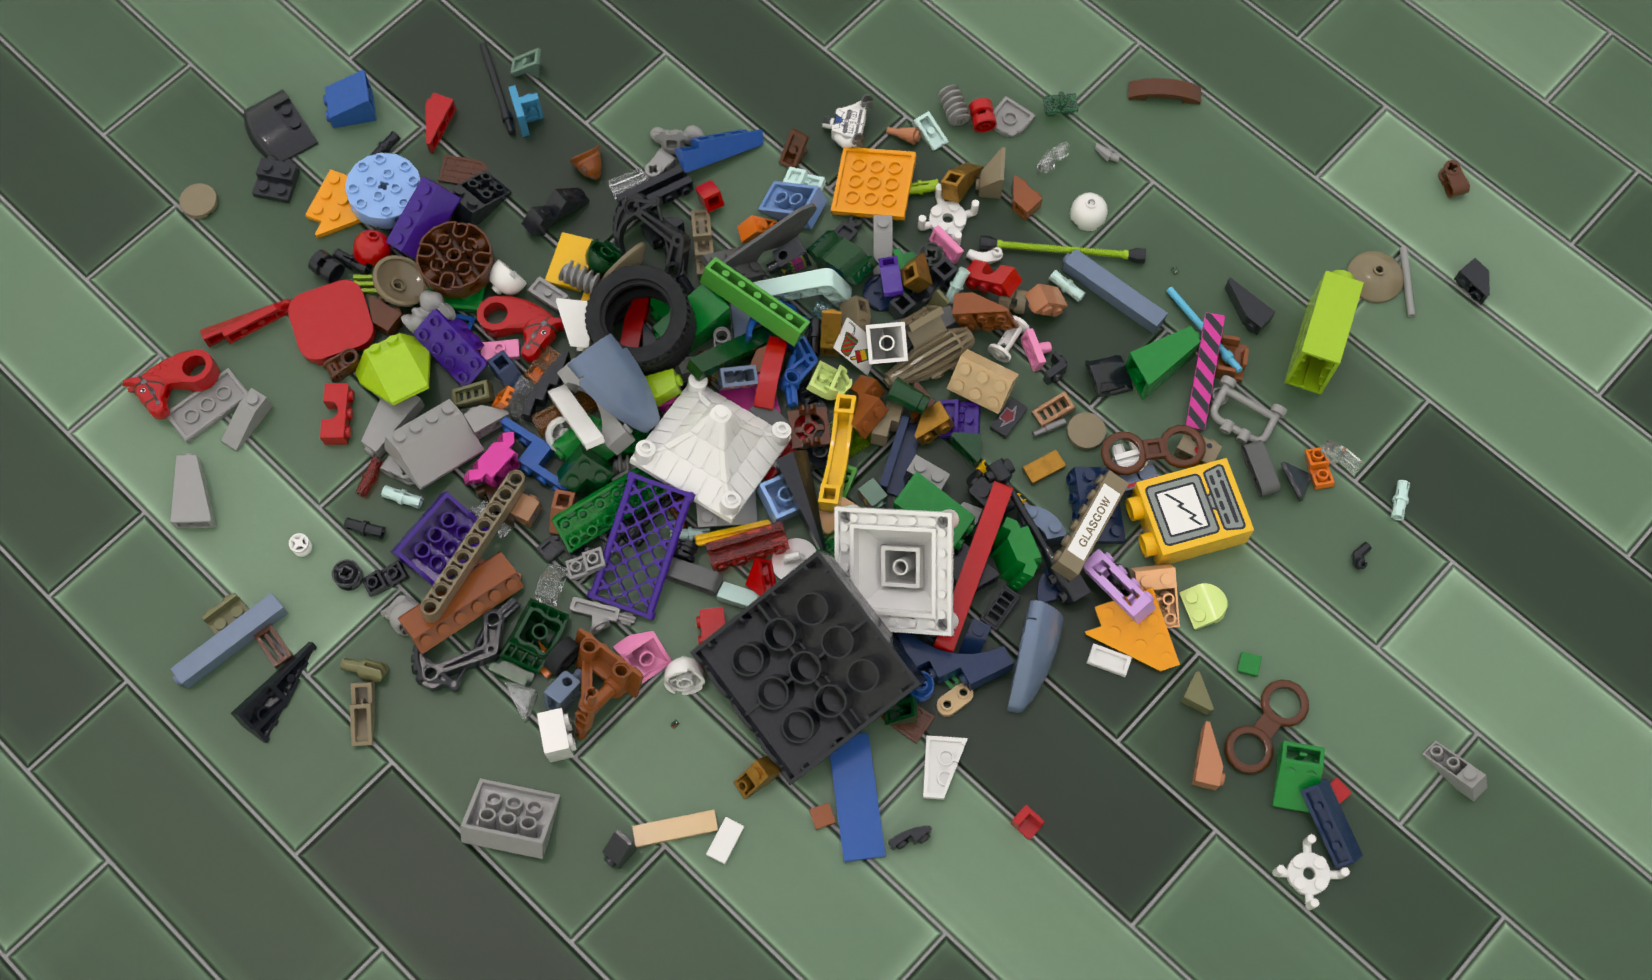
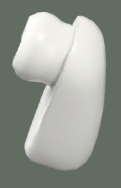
M995 247L987 252H978L970 249L966 255V258L971 261L975 259L988 262L989 264L997 262L1003 257L1002 250L999 247Z

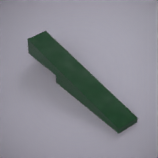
M762 325L752 330V337L749 342L745 341V334L740 335L690 358L686 368L698 381H701L720 368L731 367L754 354L757 349L767 345L770 336H779Z

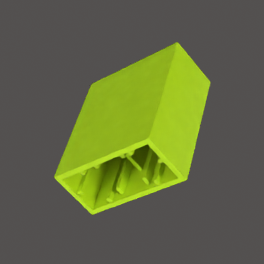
M1345 270L1325 271L1307 304L1284 383L1321 395L1340 365L1364 282L1355 280L1350 272Z

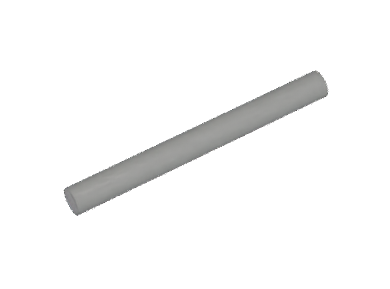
M1402 246L1399 249L1404 278L1407 316L1414 317L1415 308L1408 250L1406 246Z

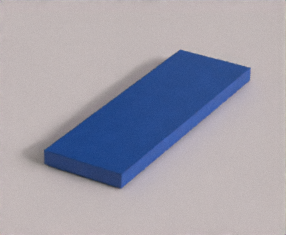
M857 734L830 755L844 862L886 857L869 734Z

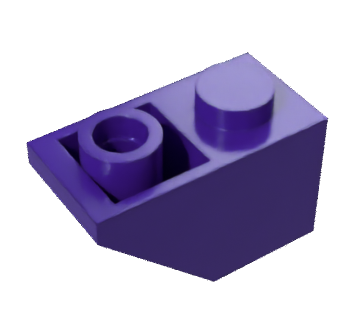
M897 256L878 259L884 297H895L903 294Z

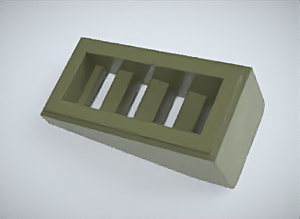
M487 379L452 389L453 403L457 408L493 402L495 399L493 384ZM461 393H463V401L460 399Z

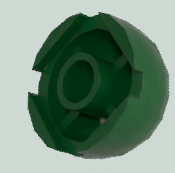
M594 239L586 250V263L591 270H594V274L600 273V275H605L621 258L622 251L609 241L605 240L602 243L598 242L599 239Z

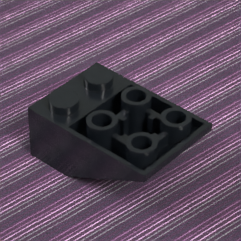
M484 170L448 189L462 198L452 216L461 223L477 225L484 221L512 191Z

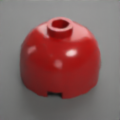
M377 230L361 232L353 243V256L356 261L362 265H366V263L373 264L372 267H375L382 258L390 256L391 245L386 241L388 239L387 236Z

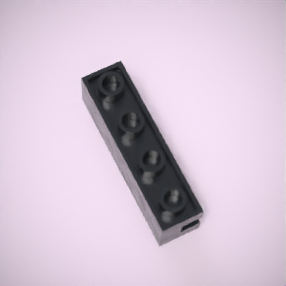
M681 165L616 195L617 203L622 205L621 200L624 196L641 193L648 199L661 197L663 200L662 205L670 204L676 198L690 194L694 190L693 181L683 171ZM634 203L633 209L635 212L637 211L636 203ZM655 206V207L651 208L650 210L653 212V211H655L657 208H656V206Z

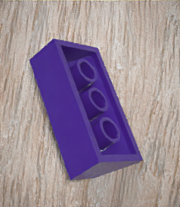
M422 177L386 240L387 243L416 259L422 237L434 226L449 221L462 198L432 179Z

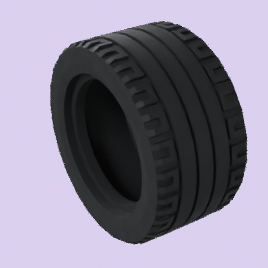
M648 265L625 266L608 274L593 289L590 299L587 301L585 323L586 330L588 331L587 334L592 344L610 333L613 335L614 320L618 312L626 304L639 298L658 299L670 307V321L664 334L647 346L628 347L620 345L622 349L627 348L644 376L675 369L677 365H680L685 360L686 355L692 349V344L695 342L694 338H696L695 332L697 331L694 310L680 283L672 275L667 274L666 271Z

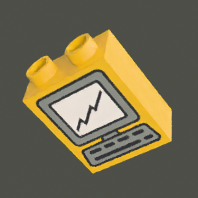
M1227 458L1136 482L1131 497L1125 500L1130 520H1139L1144 532L1138 536L1141 552L1145 558L1152 556L1155 565L1172 564L1244 544L1254 531Z

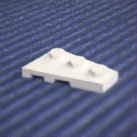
M926 736L924 799L944 800L968 738Z

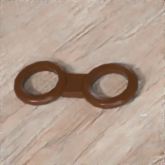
M1188 425L1170 427L1162 434L1161 438L1142 440L1131 432L1120 431L1111 434L1105 439L1101 447V457L1104 465L1118 475L1127 476L1140 471L1145 466L1146 461L1164 459L1169 465L1176 468H1191L1202 461L1206 453V443L1203 436L1195 428ZM1178 433L1191 436L1197 444L1196 455L1188 460L1175 458L1168 450L1169 438ZM1120 440L1132 442L1139 451L1138 462L1129 467L1115 464L1109 455L1111 445Z
M1282 679L1271 682L1264 688L1261 695L1263 715L1254 726H1241L1229 733L1225 741V754L1228 762L1235 769L1249 774L1263 771L1270 765L1273 758L1274 747L1271 738L1280 726H1295L1306 718L1309 711V699L1299 684L1291 680ZM1280 688L1293 691L1300 701L1298 714L1291 718H1281L1276 715L1269 704L1272 692ZM1249 734L1259 738L1265 748L1264 757L1261 762L1248 765L1239 761L1233 751L1234 742L1239 736Z

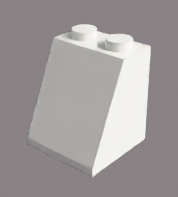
M905 322L866 325L869 364L908 361Z

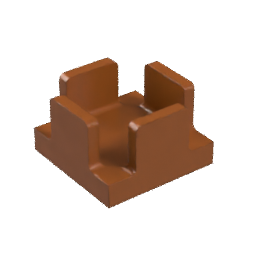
M1222 334L1221 344L1234 354V359L1243 368L1242 371L1236 373V368H1232L1228 363L1226 364L1221 359V354L1219 353L1214 378L1221 379L1223 375L1234 378L1238 383L1242 382L1243 373L1247 366L1249 348H1247V345L1239 344L1240 337Z

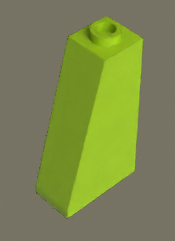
M674 369L645 376L657 407L682 393V377Z

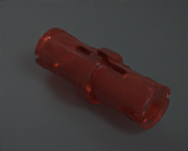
M372 457L366 472L362 474L363 478L355 491L356 494L359 495L361 493L360 496L367 497L372 484L377 481L376 476L380 470L379 468L384 463L380 460L378 462V458Z

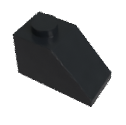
M617 829L602 852L606 856L604 860L612 868L616 865L620 869L637 849L634 843Z

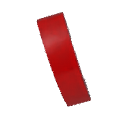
M769 337L758 379L754 407L773 410L777 386L788 342L781 337Z

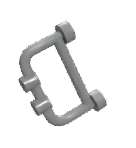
M1223 375L1219 382L1222 387L1210 410L1212 419L1221 425L1219 430L1227 435L1231 432L1237 434L1236 440L1242 444H1247L1248 441L1252 443L1259 440L1263 443L1266 442L1278 419L1284 418L1287 409L1279 404H1273L1270 410L1233 390L1237 381L1230 376ZM1226 395L1270 419L1261 436H1254L1249 430L1240 428L1233 421L1224 419L1219 415L1218 410Z

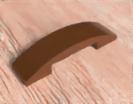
M1140 79L1128 83V100L1146 101L1147 97L1182 99V103L1201 104V87L1176 79Z

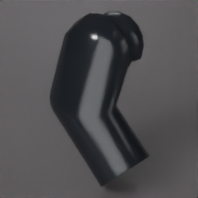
M1364 542L1352 553L1353 566L1358 570L1367 567L1364 555L1372 549L1368 542Z

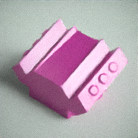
M514 432L502 433L497 438V442L492 443L488 447L487 451L472 465L473 470H468L464 474V485L484 483L498 489L510 471L520 468L518 453L512 450Z

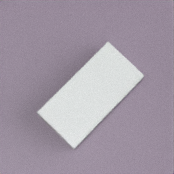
M1093 643L1086 664L1125 677L1132 657Z
M725 817L706 855L725 865L745 827Z

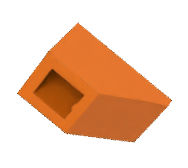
M751 215L737 226L741 242L749 243L778 223V221Z

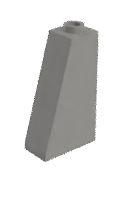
M414 395L393 406L381 398L361 440L365 447L363 450L371 457L375 455L381 459L386 453L384 449L385 436L414 420L425 407L422 399Z
M192 453L176 456L170 520L176 529L216 528L215 515L203 464L197 455Z

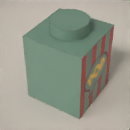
M874 478L858 488L857 496L867 508L883 509L887 505L888 495Z

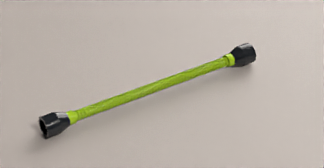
M981 235L980 251H990L995 247H999L1002 249L1040 250V252L1052 251V253L1064 252L1068 254L1077 249L1084 255L1119 257L1134 263L1144 264L1146 259V249L1144 248L1123 251L1097 250V248L1085 249L1083 247L1073 248L1071 246L1061 247L1059 245L1013 243L997 240L991 236Z

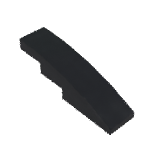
M565 350L549 366L537 382L523 409L522 416L524 421L532 423L537 407L545 408L549 399L547 391L562 385L563 381L557 372L571 361L569 351Z

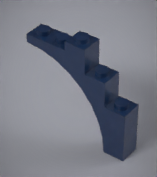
M891 632L920 671L928 668L929 674L933 680H937L938 684L959 675L963 686L967 685L971 691L1012 671L1014 667V662L1005 646L977 654H956L929 646L911 633Z

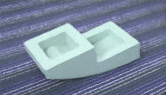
M789 167L783 182L819 186L823 191L826 179L825 177L810 175L804 169Z

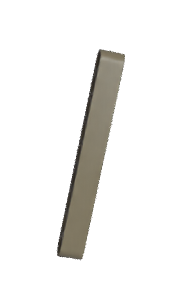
M513 470L508 473L422 601L420 609L426 622L434 623L440 619L525 491L526 483L523 472ZM520 481L518 484H513L512 482ZM504 496L510 497L509 499H502ZM493 512H500L498 515H492ZM484 527L489 528L487 531H481ZM473 543L479 544L476 547H470ZM463 559L468 560L466 563H459ZM452 575L457 576L454 580L448 579ZM440 592H446L444 596L437 595ZM430 608L435 609L432 613L426 612Z

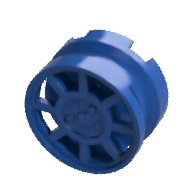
M925 671L921 672L927 681L908 695V697L916 696V702H925L933 694L934 680Z

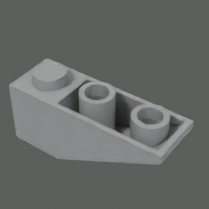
M1435 741L1422 753V756L1449 783L1472 801H1475L1488 788L1486 774L1439 742Z

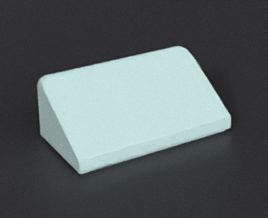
M725 581L717 594L718 601L743 609L760 597V595L752 590Z

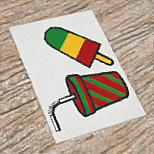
M847 317L833 348L868 376L873 364H869L866 332Z

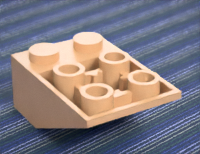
M1171 564L1130 568L1131 579L1135 578L1138 581L1142 591L1153 587L1167 628L1180 627L1175 567Z

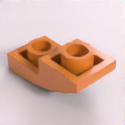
M1325 448L1306 449L1305 458L1308 471L1312 474L1311 481L1314 490L1334 487L1335 481L1329 469L1330 461Z

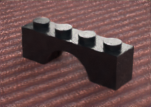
M945 256L930 270L932 285L920 293L912 290L903 291V294L897 295L889 302V313L898 320L917 312L929 303L936 290L943 291L950 285V281H953L958 268Z

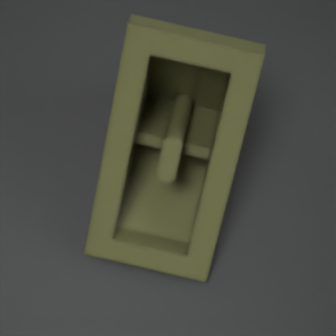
M1198 671L1191 678L1180 702L1205 715H1209L1214 710L1201 673Z

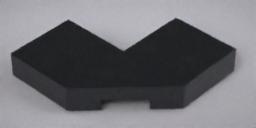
M550 536L536 548L537 552L549 564L563 552H566L573 559L582 556L583 552L591 550L584 544L569 553L559 536Z

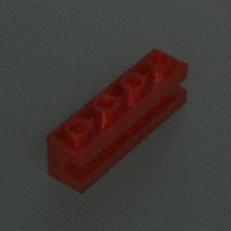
M782 521L705 543L712 569L719 572L725 571L733 565H745L753 559H765L770 554H783L786 550L790 549Z

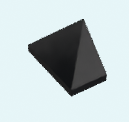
M1282 462L1281 467L1300 502L1305 497L1312 474L1289 463Z

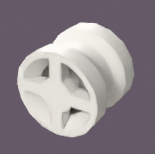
M297 533L290 538L289 547L296 556L305 557L311 553L312 543L306 535Z

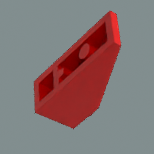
M436 93L432 94L425 105L426 144L430 153H434L457 110L453 99Z

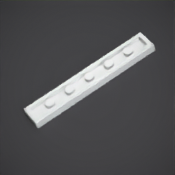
M565 384L547 391L549 397L586 450L605 442L603 435Z

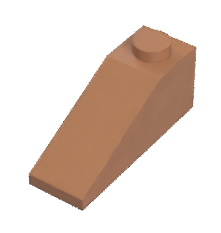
M1206 721L1201 729L1191 785L1216 791L1220 785L1223 786L1225 773H1222L1223 764L1211 724Z

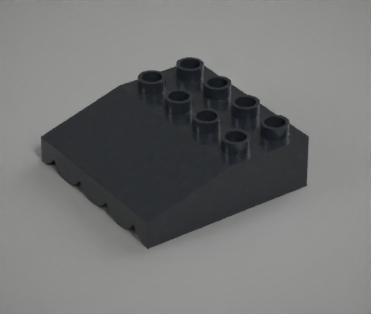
M827 549L817 550L690 651L691 655L705 667L715 687L723 696L730 700L732 708L739 719L756 735V739L766 755L780 767L789 785H792L927 681L920 669Z

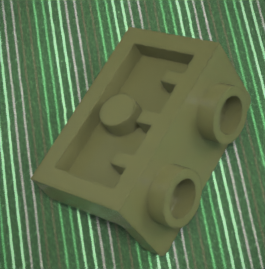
M236 593L225 596L217 606L209 608L205 615L202 616V619L216 635L248 611L249 608Z

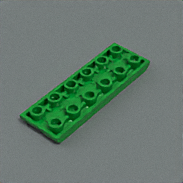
M638 467L631 470L636 474L661 482ZM628 472L553 516L551 521L569 553L612 528L628 480L626 478ZM638 479L635 481L639 489L648 485L647 482ZM654 485L655 492L658 496L665 493L667 490ZM650 487L641 492L645 502L654 498ZM635 494L630 496L628 503L633 508H636L642 504L639 495ZM654 500V501H652L651 503H649V504L647 505V507H648L649 505L653 504L654 502H656V500ZM645 507L637 509L635 511V514L643 510ZM624 514L623 520L633 516V514Z

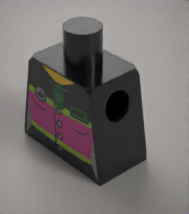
M797 236L774 250L772 254L775 260L768 263L766 267L770 275L781 270L783 276L805 269L812 264Z

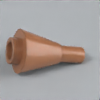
M887 127L886 134L897 136L913 145L919 142L921 137V131H919L918 127L899 129Z

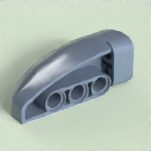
M611 333L594 343L567 365L576 377L581 379L579 385L601 407L623 423L643 433L649 432L659 423L660 416L657 404L646 377L627 348L622 349V346Z
M1032 600L1026 611L1007 711L1021 713L1027 708L1042 687L1056 655L1064 618L1057 609L1045 602Z

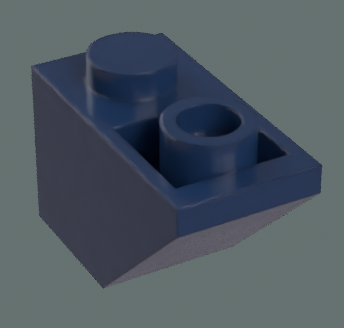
M504 350L487 360L491 371L505 388L510 386L515 389L514 393L511 394L512 397H515L529 387L516 365Z

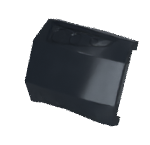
M1121 355L1085 361V366L1089 370L1088 374L1092 378L1097 397L1115 396L1133 391L1131 379Z

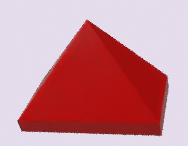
M757 558L754 560L745 585L761 596L776 584L772 560Z

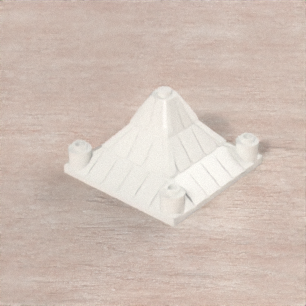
M691 374L686 388L645 440L637 443L629 463L664 484L696 494L694 502L727 522L732 523L769 472L775 460L779 458L791 441V427L787 423L780 421L776 422L773 426L707 387V377L698 381Z
M854 504L834 507L835 560L890 632L942 636L954 635V629L958 626L959 622L957 615L953 612L954 528L959 523V516L954 510L947 509L940 512L859 508Z

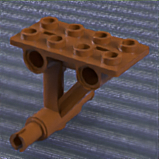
M579 628L575 641L580 645L575 667L581 669V699L575 712L574 725L576 730L574 734L575 737L578 736V739L582 740L587 737L588 731L592 728L596 713L611 698H621L626 692L634 698L639 695L644 675L638 668L627 663L622 656L611 651L606 644L595 639L590 632ZM592 672L604 680L603 686L599 690L596 689L594 691L595 687L592 686Z

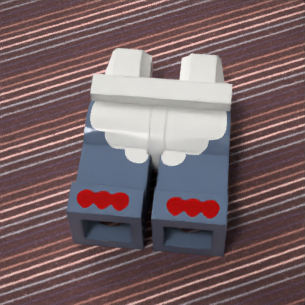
M1130 442L1131 450L1125 452L1123 444L1114 445L1112 447V460L1119 466H1132L1139 460L1138 448ZM1153 460L1146 461L1145 466L1135 474L1128 476L1118 475L1129 483L1122 496L1131 495L1136 482L1160 476L1156 472Z

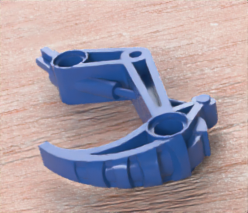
M778 299L779 301L790 307L792 310L797 312L795 306L792 303L789 304L783 301L782 299ZM751 317L745 333V341L748 342L752 337L753 328L760 324ZM805 336L801 338L795 347L788 343L792 355L789 358L786 371L778 384L779 388L786 393V401L789 408L799 405L797 396L799 385L818 362V358Z

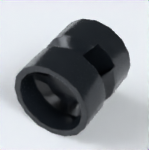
M323 249L315 252L308 263L309 270L319 275L329 284L338 281L345 271V265Z

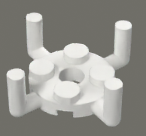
M937 184L935 198L938 204L931 208L928 222H926L924 215L919 216L918 230L923 231L931 228L933 231L934 227L939 225L960 246L961 232L966 225V220L978 214L979 201L973 200L971 209L964 211L959 203L944 201L942 199L941 184ZM948 216L951 217L953 221L950 223H946L943 221V218Z
M1312 834L1303 840V853L1296 855L1288 864L1287 869L1283 865H1279L1272 872L1275 877H1287L1289 884L1298 893L1305 895V906L1308 910H1312L1319 905V901L1314 898V895L1326 889L1330 879H1343L1350 873L1348 868L1330 871L1325 858L1312 853L1311 844L1316 841V837ZM1305 868L1313 871V879L1309 880L1304 877L1303 870Z

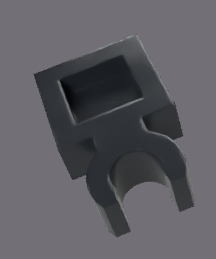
M850 215L848 223L842 221L834 231L839 237H845L852 241L857 236V229L861 228L863 220L861 219L856 223L853 221L855 215Z

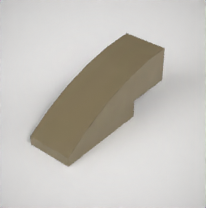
M890 402L886 405L889 411L872 431V444L886 447L890 431L897 432L904 407Z
M375 682L351 683L352 704H350L351 746L373 745Z

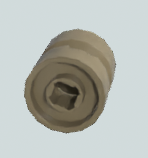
M1016 289L1010 297L1001 295L999 296L998 304L1012 310L1013 313L1024 315L1026 296L1024 294L1027 293V290ZM1012 298L1017 299V302L1011 303Z

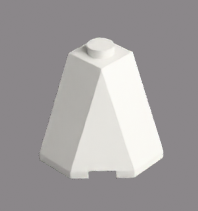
M556 298L557 307L570 346L577 347L576 351H584V348L592 346L593 344L587 334L588 331L586 330L585 323L587 301Z

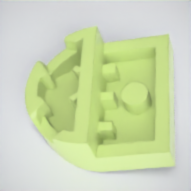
M820 360L806 389L824 399L835 400L837 394H846L852 386V379H849L848 371L842 365H839L836 369Z
M1202 583L1179 592L1195 630L1212 623H1218L1224 618L1228 608V600L1223 591L1215 585Z

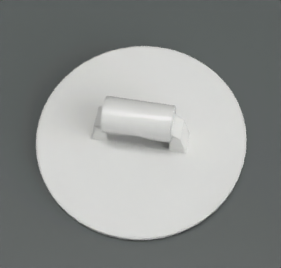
M800 538L789 539L781 543L775 549L771 559L776 576L780 579L785 577L816 552L815 547L809 541Z

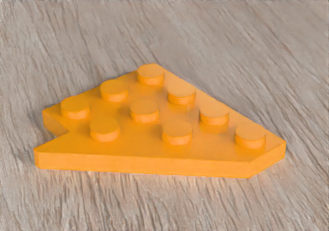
M330 169L306 212L307 219L321 223L315 233L316 238H321L362 223L352 212L345 189L348 175Z
M1153 587L1146 590L1155 599L1153 603L1156 609L1139 624L1114 600L1095 606L1101 626L1085 631L1086 635L1159 671L1180 665Z

